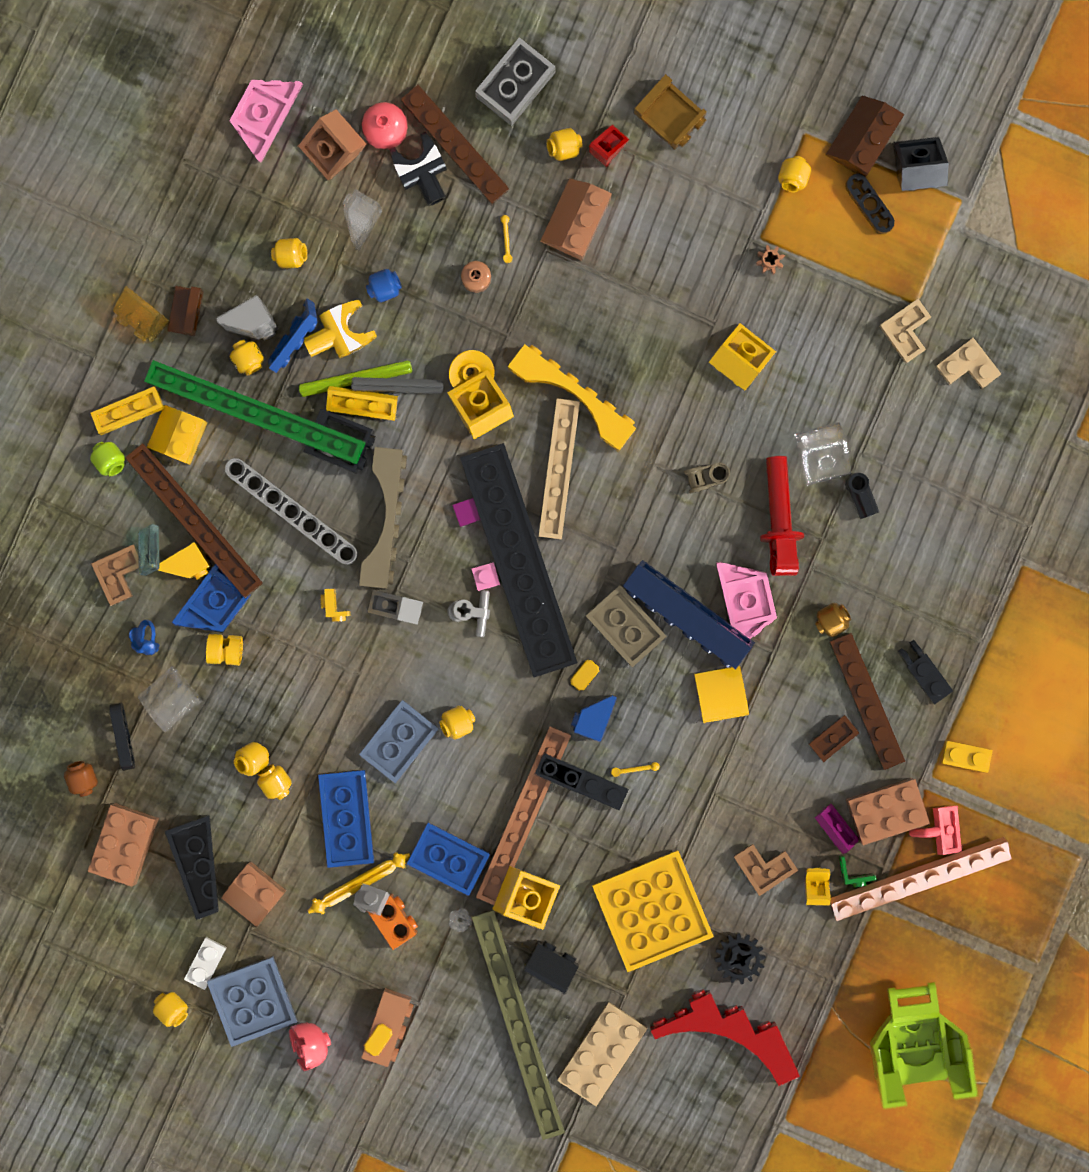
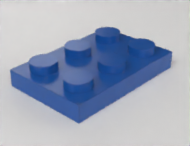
M428 822L407 865L469 896L490 853Z

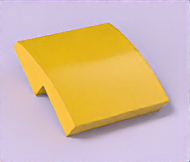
M740 666L736 670L731 667L694 674L703 723L749 715Z

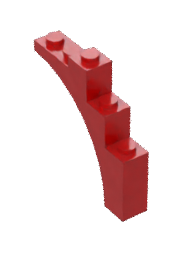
M702 989L691 995L692 998L688 999L692 1007L688 1010L685 1007L674 1012V1017L667 1020L666 1017H662L654 1021V1026L650 1027L654 1039L688 1031L709 1032L727 1037L754 1053L770 1070L778 1086L800 1077L775 1022H763L754 1031L743 1007H737V1005L725 1009V1014L721 1015L710 990L705 992Z

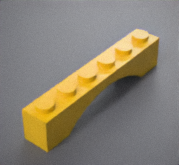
M524 344L508 365V369L526 383L539 382L551 384L574 395L586 406L593 416L600 438L619 452L636 430V427L633 426L635 422L625 414L621 417L614 412L616 407L605 400L602 403L596 398L598 394L588 386L584 389L578 385L579 380L568 372L567 375L559 370L561 366L552 359L546 361L540 356L542 352L533 345L528 347Z

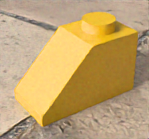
M196 542L155 566L158 571L191 579L195 577L197 580L206 576L209 573L208 569L212 567Z

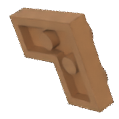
M134 544L91 564L110 606L133 597L123 575L144 566Z
M753 844L733 856L759 896L798 871L785 850L766 863Z

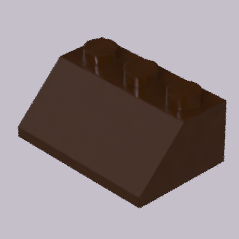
M862 95L826 155L854 173L861 174L866 178L905 114L883 101Z

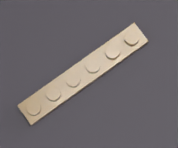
M557 399L539 537L562 540L580 401Z

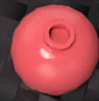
M388 102L376 103L369 107L363 116L361 124L362 132L367 142L377 149H391L400 145L406 137L408 128L407 119L403 111L396 105Z
M306 1022L291 1026L289 1030L290 1042L293 1052H297L299 1056L297 1062L303 1071H307L319 1066L327 1057V1046L331 1045L328 1033H323L320 1027L314 1023Z

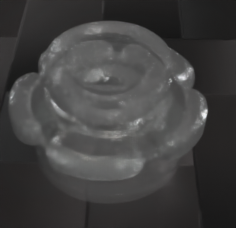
M465 909L454 910L449 915V925L453 930L456 929L458 932H463L471 925V916L468 915V911Z

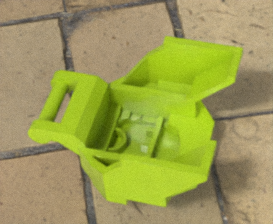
M935 982L927 983V986L896 990L895 987L888 988L890 1015L870 1041L874 1074L883 1109L907 1106L902 1085L946 1080L947 1077L953 1099L978 1096L972 1051L967 1034L939 1012ZM929 995L930 1002L898 1006L897 999Z

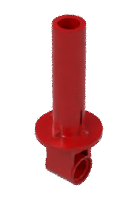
M772 456L766 458L771 531H768V534L761 535L760 541L769 543L770 572L772 576H796L799 570L796 541L803 539L804 533L792 531L787 457Z

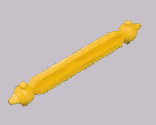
M395 852L393 860H386L329 892L322 900L314 898L308 913L324 914L325 907L334 906L360 890L363 883L371 885L392 873L396 867L404 869L410 854H398Z

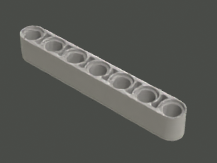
M233 458L226 463L225 472L232 480L336 560L345 565L356 562L358 551L355 546L256 470L237 458ZM240 463L243 468L240 475L234 476L231 468L234 464ZM258 477L261 485L258 489L252 490L249 485L252 478ZM273 491L278 492L279 501L275 504H270L268 495ZM292 505L296 506L298 509L297 516L288 518L286 515L287 508ZM310 519L316 522V529L313 532H307L304 528L306 521ZM326 534H333L335 542L332 546L328 547L323 544V537ZM344 548H351L353 550V557L348 561L343 560L341 557V552Z

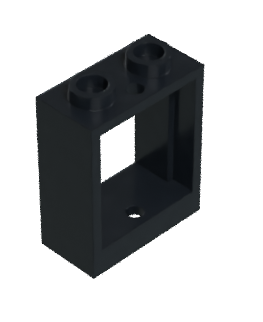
M320 409L315 423L326 427L330 419L364 433V448L358 463H353V465L316 451V448L308 445L305 446L303 452L357 474L358 470L362 471L367 461V458L364 457L367 448H372L376 436L373 435V429Z

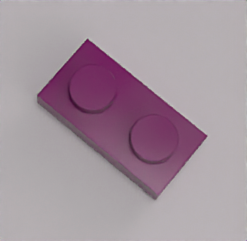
M832 804L824 807L815 817L821 828H823L842 854L850 851L859 841L858 837Z

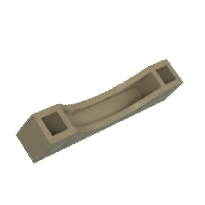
M374 448L372 471L378 478L383 490L386 504L385 523L377 545L362 562L359 586L389 589V584L393 585L394 571H391V562H396L397 548H393L394 538L398 539L400 528V525H396L397 515L401 516L402 502H399L398 499L399 492L403 493L405 479L401 478L402 469L406 470L407 456L403 455L404 451L400 449Z

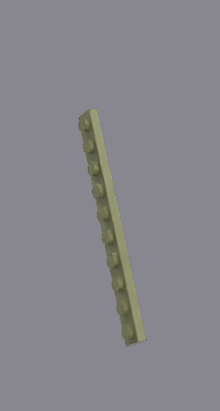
M490 910L474 915L472 920L542 1140L564 1134L565 1130L495 911Z

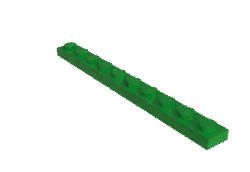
M152 360L144 380L148 384L354 464L358 463L365 445L364 441Z

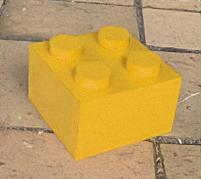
M509 866L492 910L543 929L560 885Z

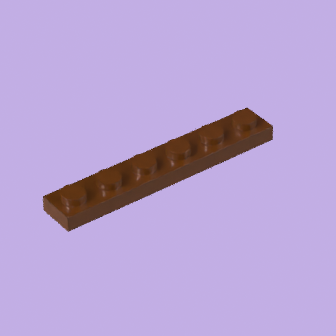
M419 85L401 99V102L491 205L509 191L508 186Z
M852 633L830 641L831 648L882 769L886 770L905 762Z

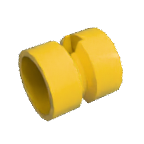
M209 634L206 645V662L208 664H221L222 661H225L226 665L240 666L243 652V637L228 635L227 638H224L220 634Z

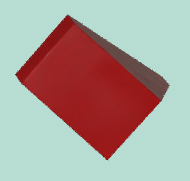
M611 125L591 142L589 153L607 167L630 139L615 126Z

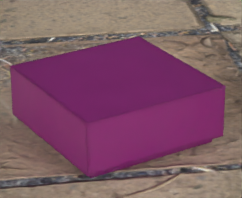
M474 498L453 505L460 527L481 520Z

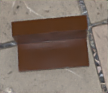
M175 286L168 332L190 336L196 335L203 297V290L201 288Z

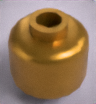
M831 603L817 612L818 621L815 622V625L821 634L826 633L828 636L834 637L849 628L851 617L843 604Z

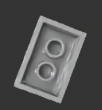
M519 37L476 89V98L512 126L555 74V66Z

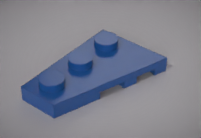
M308 298L303 304L305 311L301 317L295 316L289 330L291 333L289 336L285 334L268 359L269 369L276 373L281 367H286L291 358L290 354L294 349L298 350L304 342L303 337L307 332H312L317 325L315 303Z

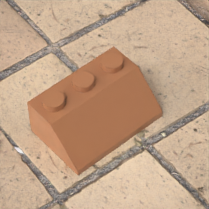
M569 178L540 242L582 261L611 200L612 193L593 184Z

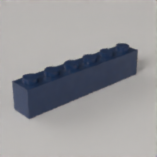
M644 560L639 563L623 585L631 597L641 599L645 602L646 608L664 616L663 619L671 626L676 625L683 630L682 633L690 640L695 639L701 644V648L709 654L714 653L720 658V662L728 668L733 667L736 670L755 644L754 641Z

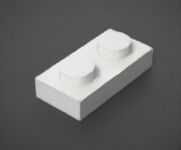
M206 937L184 980L205 990L208 985L207 980L212 978L227 947Z

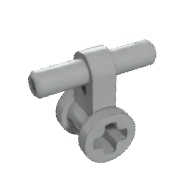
M481 591L479 608L473 607L468 600L452 602L447 610L449 618L456 622L478 618L476 636L484 637L486 621L490 616V610L488 609L490 592ZM460 607V609L464 610V614L457 612V608Z

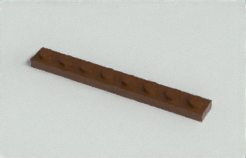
M144 443L125 457L127 462L244 598H247L263 584Z

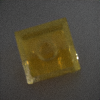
M127 286L123 289L113 309V312L118 315L115 319L125 327L130 324L136 329L133 334L143 342L148 339L153 343L169 323L167 318Z

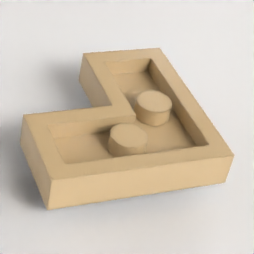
M917 299L879 326L905 363H908L926 350L913 330L929 320L931 316L920 300Z
M974 338L935 366L949 385L967 371L981 389L1001 375L1000 371Z

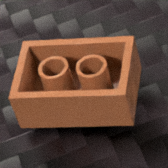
M914 778L846 799L859 842L862 845L930 824Z
M116 803L110 805L88 872L131 887L136 885L159 818Z

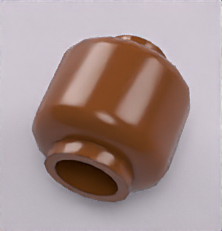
M83 760L68 765L66 767L67 770L64 772V779L71 794H79L80 797L91 794L93 792L92 789L98 783L92 765L85 763Z

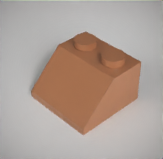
M336 109L319 118L298 147L329 181L358 156L366 146V143Z
M249 862L221 898L258 927L287 890L254 863Z

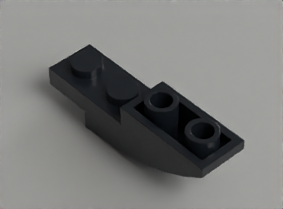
M543 753L535 771V775L619 811L629 790L606 778L546 753Z

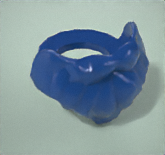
M143 620L139 627L132 628L129 631L131 647L136 653L153 655L159 650L160 645L155 643L156 634L152 621ZM147 625L151 628L152 635L150 641L144 639Z

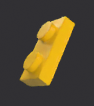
M945 741L941 763L988 773L993 750Z

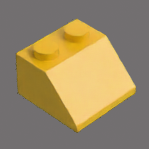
M740 323L721 345L709 363L745 391L776 351Z
M488 370L447 392L473 439L480 437L514 417L508 400Z
M164 405L165 409L161 411L147 448L190 465L208 422Z

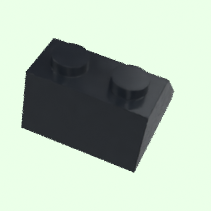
M940 137L894 142L897 179L901 191H915L916 189L925 188L935 189L948 186L949 163Z
M546 940L543 943L538 941L524 964V971L565 994L579 967V964L575 962L577 958L567 952H564V954L555 950L557 947Z

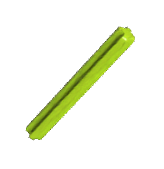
M407 360L300 384L299 391L302 397L328 392L329 386L351 387L353 377L391 378L412 373L411 362Z

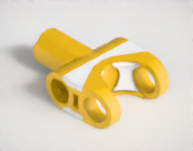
M360 300L338 305L319 315L324 328L303 338L311 357L334 347L338 357L343 358L360 350L377 337L375 331L357 334L348 328L350 316L354 314V311L362 307Z

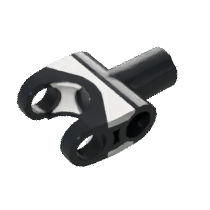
M424 132L420 134L423 141V152L417 159L408 160L404 158L400 153L398 154L395 147L389 150L396 172L405 190L418 185L427 206H432L446 198L436 175L446 171L447 168L437 147L429 135Z

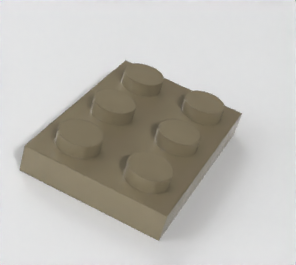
M621 585L586 615L590 622L632 668L667 637Z

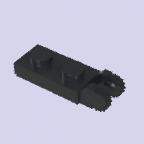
M912 640L909 644L918 655V659L912 662L908 653L902 648L897 652L906 663V668L935 705L953 692V690L928 655L922 651L915 640Z

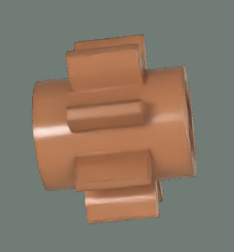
M766 245L765 253L760 251L757 253L761 260L757 261L756 265L763 267L762 273H765L766 270H771L772 275H774L776 267L779 269L783 268V264L779 261L785 255H779L777 252L779 247L770 250L769 246ZM768 255L776 259L773 265L770 262H765Z

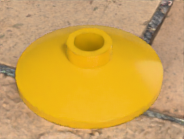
M467 350L461 352L450 364V383L453 388H456L486 370L489 371L494 379L493 363L487 355L480 351ZM468 368H473L471 375L466 374Z

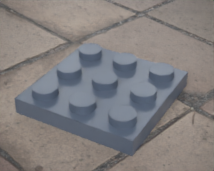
M274 956L207 980L231 1047L295 1024L298 1021Z

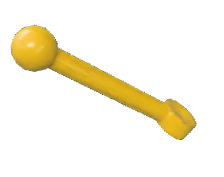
M502 215L500 221L503 223L505 245L503 260L505 263H511L512 256L509 250L507 224L509 217Z
M653 762L651 765L625 769L615 767L611 773L614 777H617L622 773L650 769L657 771L660 766L657 762Z

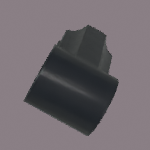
M863 473L850 474L846 478L845 486L850 492L859 518L863 519L878 513L879 509L870 489L868 477ZM855 477L861 478L863 483L859 490L854 489L852 486V480Z

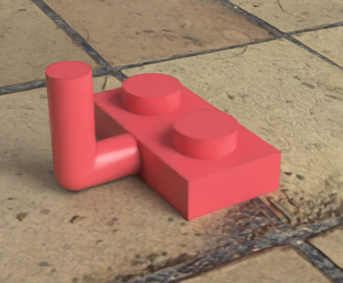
M957 806L933 808L935 827L915 828L909 831L911 837H936L938 855L962 852Z

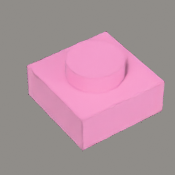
M494 562L472 568L478 591L500 585Z

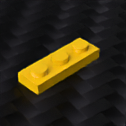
M153 386L93 411L91 416L98 434L101 436L165 408L157 388Z
M329 386L326 411L395 421L398 396L367 391H353L352 389Z

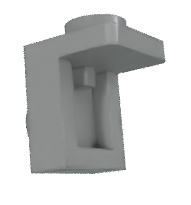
M363 883L360 890L355 894L353 905L361 912L365 913L368 911L380 916L390 895L386 891Z

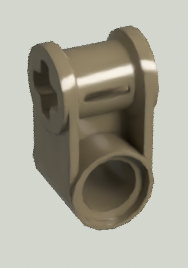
M715 463L684 471V474L688 476L691 488L689 493H696L725 483L730 476L728 466L723 463ZM717 467L723 468L726 472V476L722 480H717L713 477V470ZM695 475H697L699 485H697Z

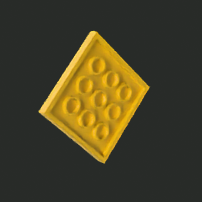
M678 850L592 885L627 972L714 937Z

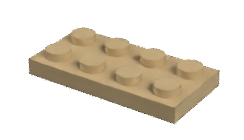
M608 1001L557 1081L597 1106L648 1028Z

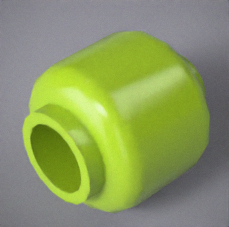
M99 442L93 447L90 460L101 475L115 476L123 470L125 457L115 443Z

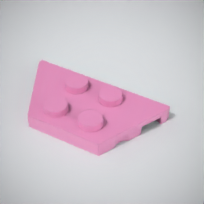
M251 80L235 109L230 122L259 162L263 161L303 86L302 82Z
M716 562L729 622L733 627L751 639L777 618L767 573Z

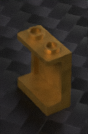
M666 74L634 109V114L674 150L679 145L684 147L691 139L689 134L693 129L699 130L707 120L704 118L707 111L704 108L701 110L672 84V79Z

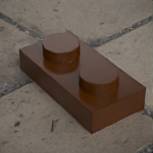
M843 715L808 743V745L821 761L825 762L857 736L859 732L850 720Z

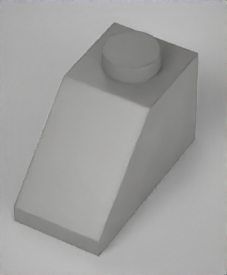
M373 590L368 613L418 625L423 602Z

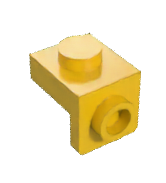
M324 589L325 594H321V608H325L326 617H332V622L346 621L345 616H351V611L337 612L336 589Z
M808 868L806 870V905H830V869Z

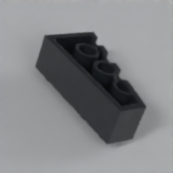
M210 815L166 830L165 834L196 920L219 912Z

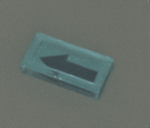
M151 524L138 531L140 575L147 576L159 569L158 525Z

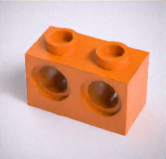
M390 894L385 905H391L394 908L392 916L388 917L383 913L380 916L368 913L392 950H394L417 934L416 928L418 925L411 915L407 917L403 911L405 905L400 897H394L393 894ZM403 924L407 928V934L404 936L397 935L394 930L395 926Z

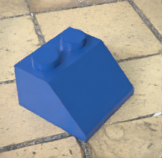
M610 695L582 708L580 713L575 712L571 726L575 727L574 732L601 742L617 697Z

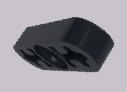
M861 174L852 175L846 183L848 194L877 233H889L895 224L894 217L868 180ZM853 180H855L856 182H862L860 188L863 191V193L866 190L869 191V193L865 194L861 198V200H859L858 196L861 195V192L857 188L854 190L852 189V185L854 184ZM865 199H874L877 204L874 210H867L864 207ZM881 209L883 212H881L879 216L883 220H885L886 218L888 219V228H885L884 226L879 227L878 224L880 222V219L877 217V215L873 219L871 215L876 214L878 210Z
M123 703L111 704L109 710L121 769L123 771L135 769V759Z

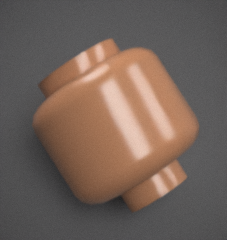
M472 261L466 264L461 273L464 287L474 293L486 290L491 283V273L488 266L480 261Z

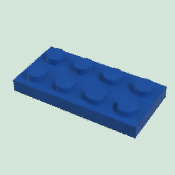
M365 770L319 774L327 868L374 863Z

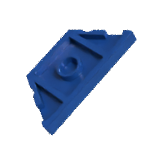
M215 564L172 623L176 626L224 633L251 595L244 598Z

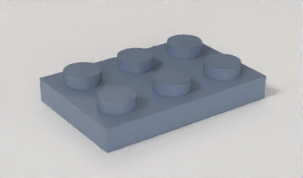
M402 700L359 755L396 784L439 728Z

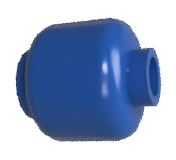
M383 269L371 274L368 278L369 284L366 285L370 298L375 297L380 303L397 297L399 289L402 288L396 272H391L389 269Z

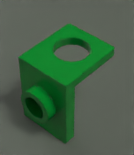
M839 855L842 882L845 885L852 884L853 887H862L867 885V881L876 880V875L873 873L848 877L845 856Z

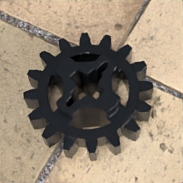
M739 932L736 933V938L734 939L730 934L727 935L729 941L721 940L722 949L716 948L715 950L720 956L715 957L714 960L721 963L716 967L717 970H724L722 974L724 979L731 976V983H734L736 978L739 979L740 984L744 983V978L752 982L751 975L755 974L759 977L760 974L757 969L765 967L760 962V960L766 959L764 954L759 953L763 950L762 945L756 947L755 945L758 940L754 938L750 941V935L747 933L744 938H741ZM737 943H745L751 948H741ZM730 947V956L725 960V953ZM740 953L742 956L746 955L745 957H743V963H739V961H734L737 959L736 954ZM755 958V963L750 969L749 963L751 959ZM735 967L741 969L742 973H734L729 969Z

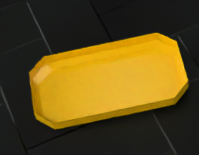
M586 660L570 679L571 685L579 691L584 690L598 674L599 666L591 660Z
M378 1024L364 1044L365 1051L373 1056L379 1055L393 1035L392 1030L384 1024Z

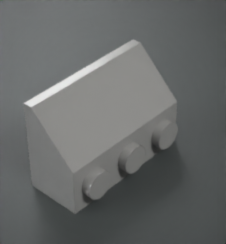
M258 295L216 318L218 323L227 332L256 340L262 338L264 341L275 336V331L279 329L266 305Z

